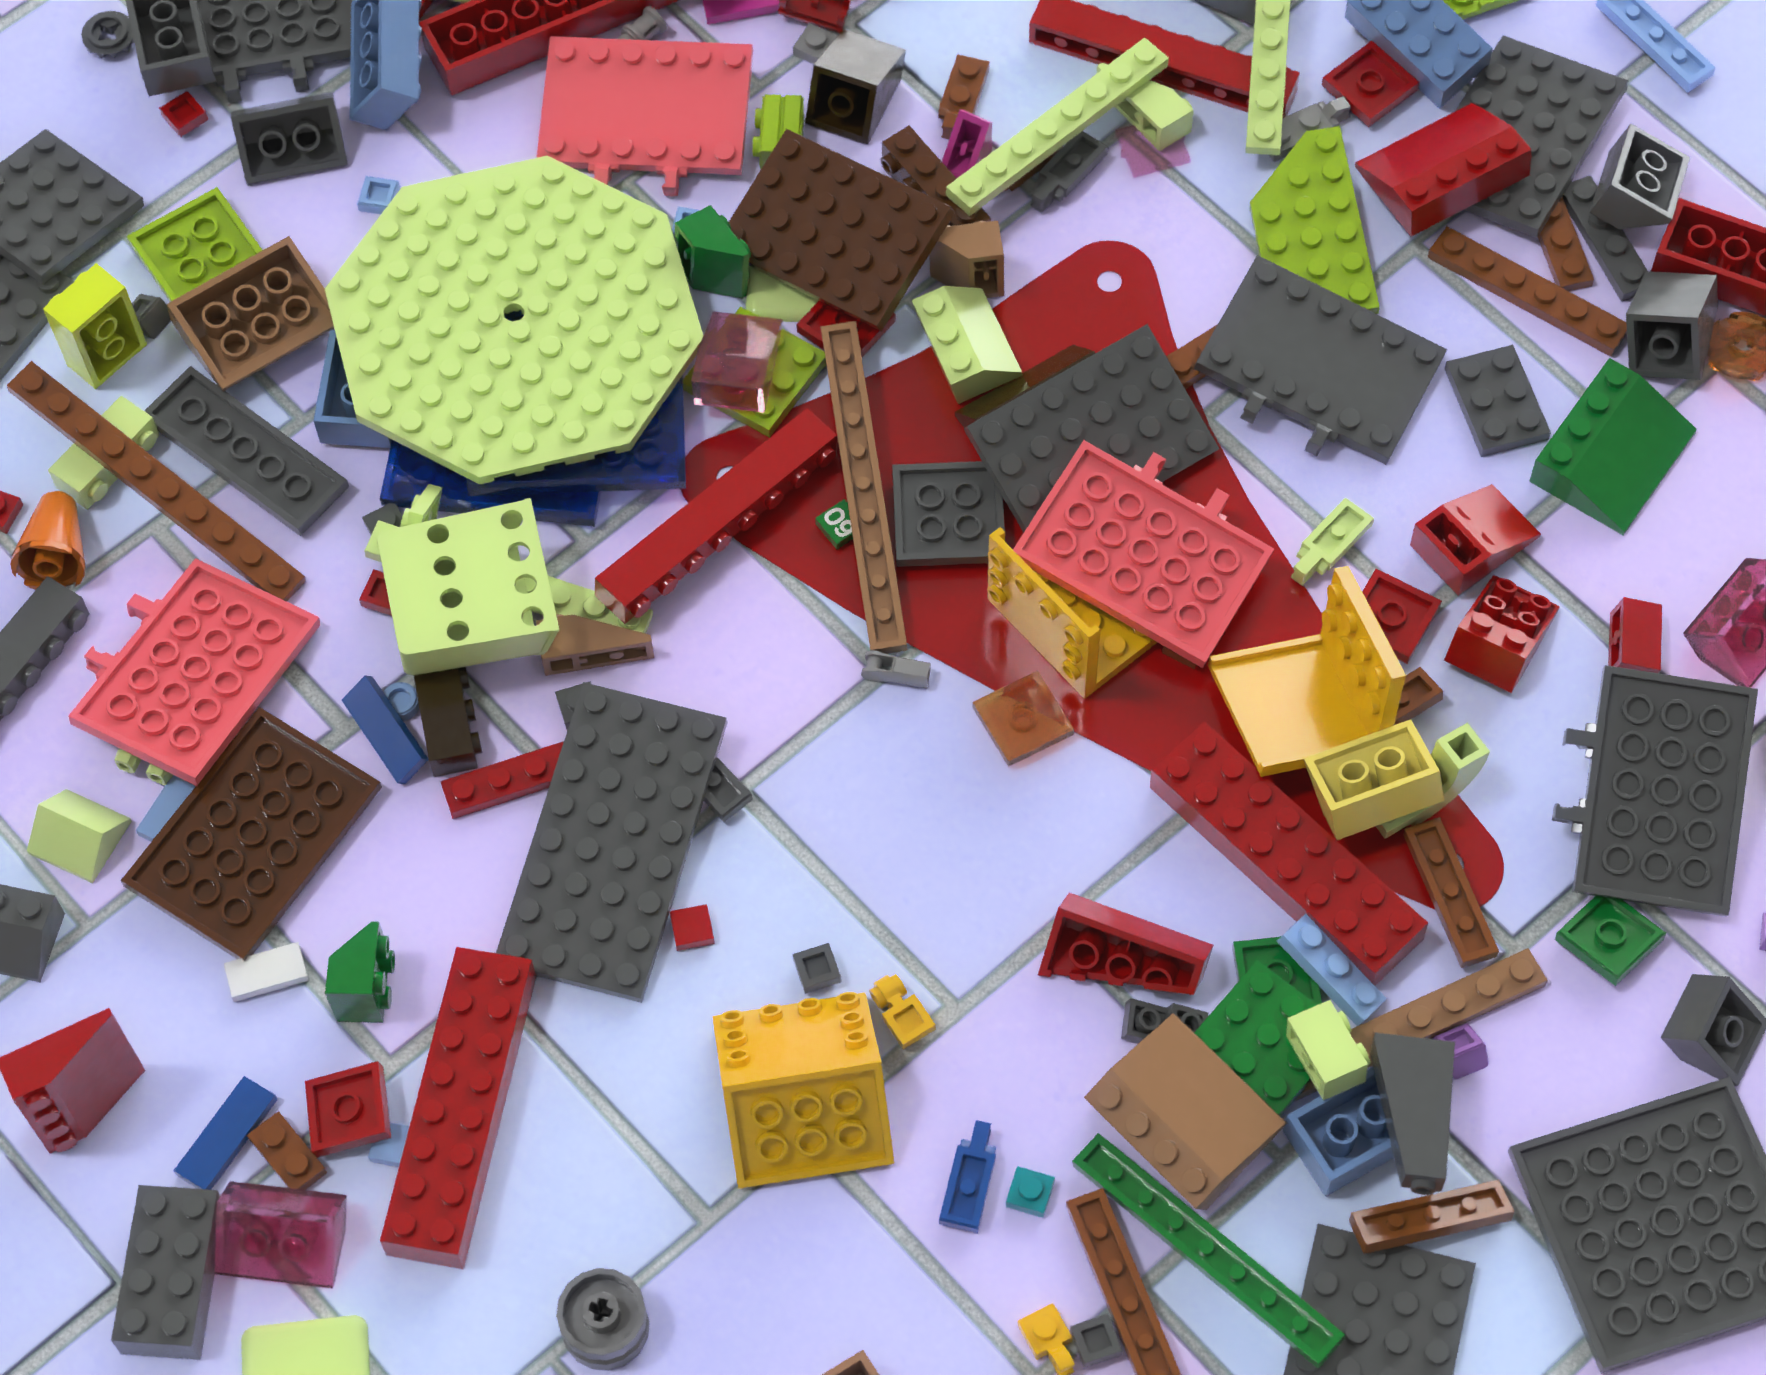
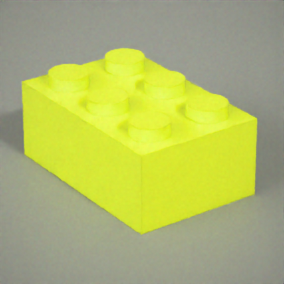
M97 263L89 270L78 275L75 282L61 294L55 295L48 305L43 308L66 365L95 390L147 345L126 287Z

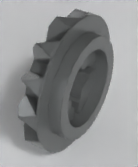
M104 11L95 14L87 20L81 31L82 42L89 54L96 53L101 59L105 55H111L115 58L116 54L120 51L128 52V45L134 43L129 17L118 11ZM102 31L110 35L115 34L116 39L108 37L104 39Z

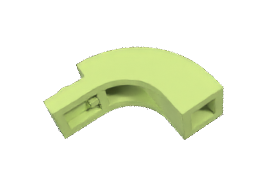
M1468 722L1437 739L1431 753L1433 760L1440 770L1444 801L1376 826L1385 839L1410 824L1414 826L1430 818L1459 795L1481 771L1488 759L1490 750Z

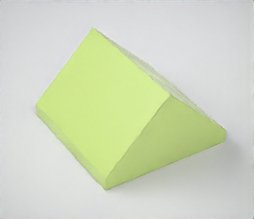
M65 789L38 804L27 853L93 884L132 820L123 814Z

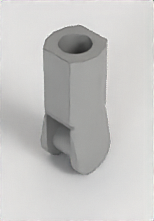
M874 650L866 652L865 659L868 662L866 668H863L861 676L864 679L927 688L931 671L930 662L896 657ZM882 666L891 667V671H890V670L881 669V667H882Z

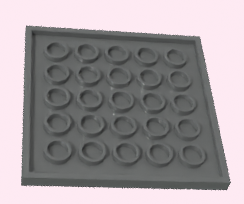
M1731 1077L1509 1146L1507 1151L1600 1373L1766 1320V1154Z

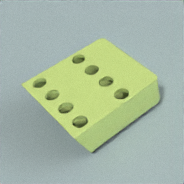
M531 498L388 529L378 534L377 542L402 668L406 674L419 675L532 655L538 656L544 655L548 651L560 629ZM518 546H524L530 552L529 556L523 561L520 560ZM525 578H531L537 584L536 588L530 593L527 592ZM531 610H537L543 614L544 618L539 625H534Z

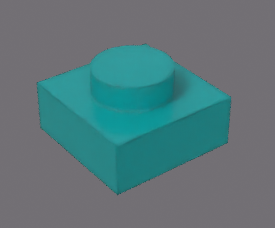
M1017 1166L1005 1207L1044 1218L1055 1183V1177Z

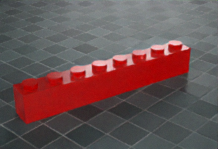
M1039 0L1029 21V43L1097 65L1101 63L1109 65L1143 38H1146L1169 58L1168 66L1150 79V81L1248 113L1252 55L1240 54L1220 45H1212L1196 40L1189 35L1177 34L1157 25H1149L1133 20L1126 15H1117L1099 9L1094 5H1086L1073 0ZM1286 67L1283 118L1288 115L1295 99L1300 72L1291 70L1289 67Z
M806 408L594 578L595 597L624 624L633 617L639 618L644 615L655 599L660 595L666 596L671 593L681 578L688 573L693 574L697 572L704 564L705 559L713 552L724 550L734 535L741 530L746 531L750 529L760 514L767 509L772 510L777 507L783 500L784 495L792 488L798 489L803 486L809 479L810 474L818 467L824 468L830 464L836 455L837 434Z

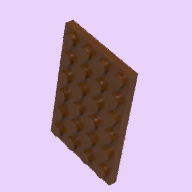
M786 129L728 222L735 236L739 240H744L750 249V267L882 332L949 224L955 211L951 206Z
M259 707L120 881L125 888L234 958L245 961L248 956L253 955L381 790V782Z

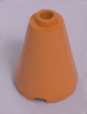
M48 492L40 498L11 556L12 574L15 577L16 573L24 579V585L36 590L47 576L65 587L76 582V587L81 583L85 575L86 565L77 505L74 498L65 492Z

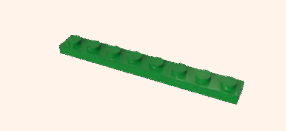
M1097 1133L1072 1160L1075 1169L1098 1188H1103L1110 1198L1318 1369L1345 1340V1334L1101 1134Z

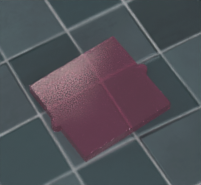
M1134 125L1115 130V135L1122 149L1121 157L1126 159L1133 178L1190 163V156L1184 145L1185 136L1159 152Z

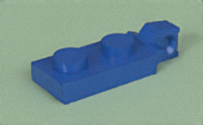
M976 1120L971 1141L961 1139L960 1145H957L939 1217L940 1225L978 1233L996 1160V1147L988 1145L991 1123Z

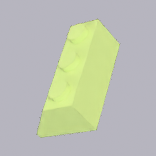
M942 286L912 300L920 324L958 404L1023 376L982 288Z

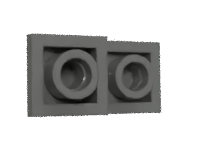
M1131 998L1125 1003L1121 1039L1140 1043L1173 1013L1195 1032L1208 1017L1209 1012L1175 1003L1168 1007H1163Z

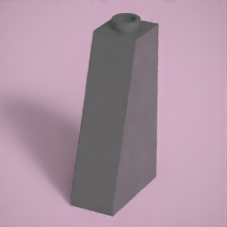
M1374 1033L1370 1047V1056L1400 1186L1411 1188L1413 1193L1421 1195H1431L1435 1191L1441 1192L1447 1177L1455 1042Z

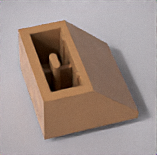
M998 220L988 222L977 221L971 224L955 226L947 225L929 254L930 276L945 286L982 288L986 298L1004 296V252Z

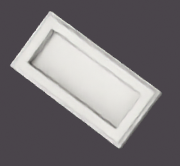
M299 942L250 955L245 961L236 959L223 963L231 997L234 1002L309 981Z

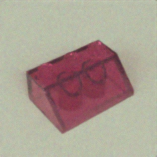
M1745 558L1683 632L1699 660L1737 686L1751 688L1766 670V559Z
M229 1181L216 1202L215 1274L333 1288L346 1231L347 1195Z

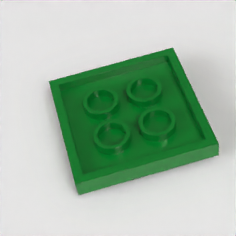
M1257 960L1194 1033L1280 1117L1311 1082L1308 1073L1286 1037L1287 1019L1317 1006V1004Z

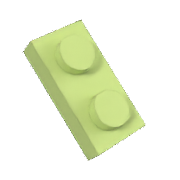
M428 484L421 495L416 494L411 509L406 508L403 513L400 527L437 519L443 487Z

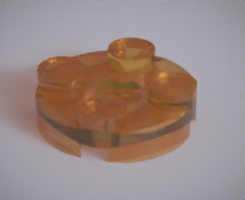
M1738 311L1730 313L1728 318H1724L1721 321L1718 319L1714 322L1707 353L1709 366L1717 372L1736 379L1757 381L1763 378L1766 373V319L1754 313ZM1740 340L1747 342V347L1751 349L1743 351L1734 344H1739Z

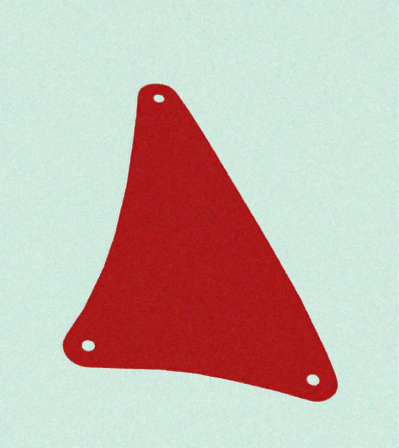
M1104 240L1083 246L992 308L1022 373L1071 345L1093 350L1097 353L1148 324L1166 356L1178 349L1172 335L1157 273L1152 261L1140 249L1121 241ZM1106 271L1115 272L1121 277L1122 284L1115 291H1104L1097 283L1099 275ZM931 346L912 357L865 378L904 629L908 644L1149 771L1204 721L1255 766L1208 668L1209 659L1203 668L1197 665L1193 669L1162 654L1163 645L1156 643L1084 699L988 600V563L896 567L892 465L982 461L964 431V427L955 417V411L994 389L958 404ZM1194 386L1188 387L1185 390L1219 449L1162 482V485L1193 503H1199L1206 507L1216 489H1220L1230 495L1221 511V514L1227 516L1226 521L1274 548L1271 557L1210 656L1320 634L1323 624L1322 612L1306 587L1291 578V575L1294 573L1293 567L1247 497L1208 423ZM831 392L793 407L772 435L806 408L837 434ZM745 425L708 438L697 444L686 455L679 472V485L684 499L689 503L717 480V474L722 468L734 467L769 439V437ZM837 436L836 455L830 464L824 468L818 467L810 474L809 479L803 486L798 489L792 488L784 495L783 500L777 507L772 510H765L758 516L757 521L750 529L739 531L733 538L866 621L854 540L852 539L836 550L815 524L817 516L843 499L847 501ZM1003 498L1005 542L1014 549L1023 535V531ZM1307 768L1266 776L1335 838L1323 815ZM1457 795L1445 807L1424 822L1441 818L1456 854L1463 860L1464 873L1479 907H1481L1496 894L1501 885L1504 874L1503 856L1495 839L1461 797ZM1375 826L1337 840L1395 893L1435 909L1404 839V828L1386 839Z

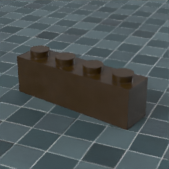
M466 667L413 675L433 776L438 777L477 769L476 755L482 753V747L478 731L471 733L470 722L476 721V715L472 699L465 700L463 689L470 688Z

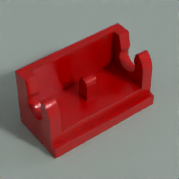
M779 0L777 14L841 33L852 0Z
M1623 597L1610 612L1608 666L1653 673L1661 671L1662 604Z

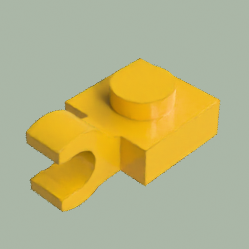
M1054 1303L1017 1320V1326L1036 1360L1047 1355L1057 1375H1071L1075 1372L1073 1368L1075 1363L1068 1350L1064 1347L1072 1343V1336Z

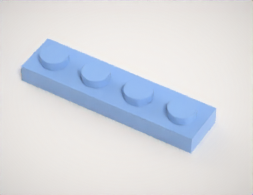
M1597 0L1596 6L1687 92H1690L1713 76L1716 67L1644 0Z

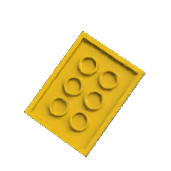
M1001 527L989 535L988 600L1084 699L1158 643L1033 571L1005 542V531Z
M1349 566L1334 568L1331 585L1327 587L1328 600L1326 610L1322 612L1323 624L1320 634L1209 657L1208 668L1261 777L1306 768L1304 762L1306 757L1394 726L1406 674Z
M845 992L837 997L825 999L806 998L799 1003L787 1005L768 1004L760 1009L748 1011L729 1010L722 1015L712 1016L738 1189L895 1164L881 1058L866 992Z

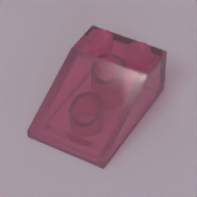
M713 311L697 352L691 380L694 404L765 413L783 319Z

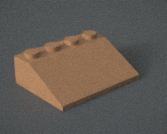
M290 236L167 303L171 322L188 348L222 391L229 389L334 329L325 288Z
M1174 1013L1112 1066L1083 1097L1195 1209L1207 1210L1287 1124Z

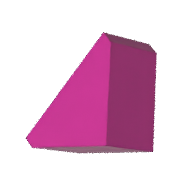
M962 109L959 110L942 159V163L956 179L992 152V122Z

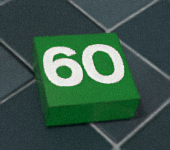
M845 499L815 518V524L836 550L853 539L849 508Z

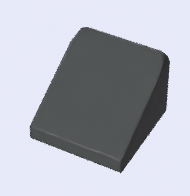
M139 294L132 302L143 334L152 339L157 338L171 321L167 304L161 297Z

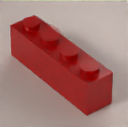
M1069 892L1058 907L1038 976L1051 977L1052 975L1069 976L1070 980L1086 981V979L1108 981L1110 985L1123 986L1124 984L1141 985L1144 989L1194 995L1204 977L1214 945Z

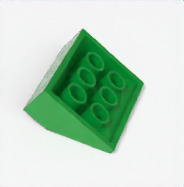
M1609 358L1536 458L1529 482L1624 536L1690 442L1697 429L1640 374Z

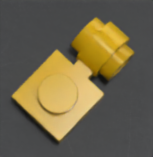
M896 974L891 977L885 975L873 983L874 987L869 990V993L880 1010L885 1007L889 1009L882 1013V1019L903 1050L936 1030V1024L915 994L905 1000L902 999L907 994V990Z

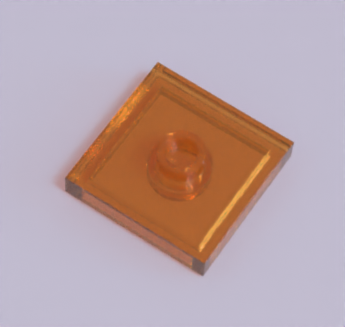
M1038 670L972 702L973 710L1008 767L1074 735L1073 726Z

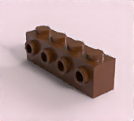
M910 125L881 142L882 157L880 162L885 172L894 180L951 206L955 214L948 225L955 226L971 224L977 221H991V217L983 208L969 216L946 196V187L956 180V177Z

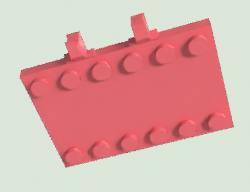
M550 36L536 158L549 156L572 168L588 169L589 174H594V179L606 185L612 179V172H620V170L657 172V174H664L665 183L662 185L664 196H678L680 177L687 178L688 173L742 175L754 53L753 45Z
M1083 440L1013 550L1033 571L1203 668L1271 557L1274 548L1226 521L1227 516L1221 514V511L1230 495L1220 489H1216L1206 507L1199 503H1193L1162 485V482L1156 478L1163 469L1166 459L1153 452L1144 468L1137 465L1132 468Z
M195 558L162 600L156 599L152 602L138 594H134L127 602L129 617L136 616L142 622L139 629L120 652H117L114 656L107 652L101 654L95 651L94 646H92L84 655L87 664L86 668L96 674L97 681L68 715L70 724L197 786L320 627V619L306 610Z

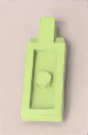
M1344 498L1302 542L1301 548L1296 555L1300 560L1293 567L1294 573L1291 575V578L1303 586L1315 572L1321 575L1325 574L1373 525L1375 518L1349 499Z

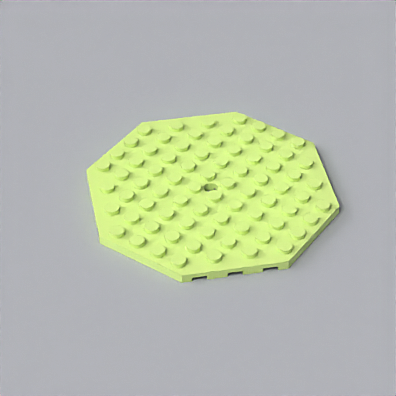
M549 156L402 186L325 287L326 298L357 422L480 485L494 482V478L513 473H515V476L542 471L545 470L544 466L565 462L566 465L595 459L594 455L614 450L616 454L630 451L704 345V335L667 214ZM519 310L524 315L523 318L517 321H509L505 318V313L518 312Z

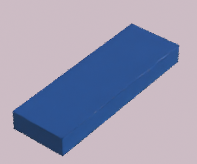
M364 675L345 695L342 702L395 781L399 784H406L429 758L373 676Z
M243 1076L173 1170L175 1175L197 1189L212 1190L248 1141L247 1134L259 1126L278 1100L276 1095Z

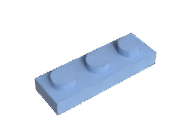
M1307 914L1303 915L1277 940L1281 947L1356 1026L1362 1024L1387 999Z

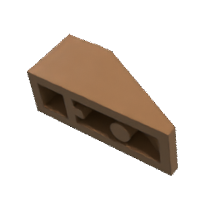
M556 614L560 630L548 651L541 655L545 676L655 658L651 635L573 614L566 616ZM543 619L536 620V625H539Z

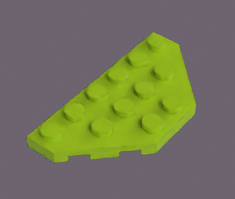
M1336 126L1306 131L1250 201V214L1259 256L1369 311L1379 314V301L1341 128Z

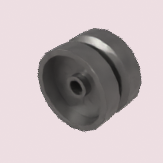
M595 1268L582 1272L567 1283L558 1298L556 1318L566 1349L577 1362L590 1369L609 1371L627 1365L642 1351L648 1340L650 1321L642 1292L629 1276L615 1269Z

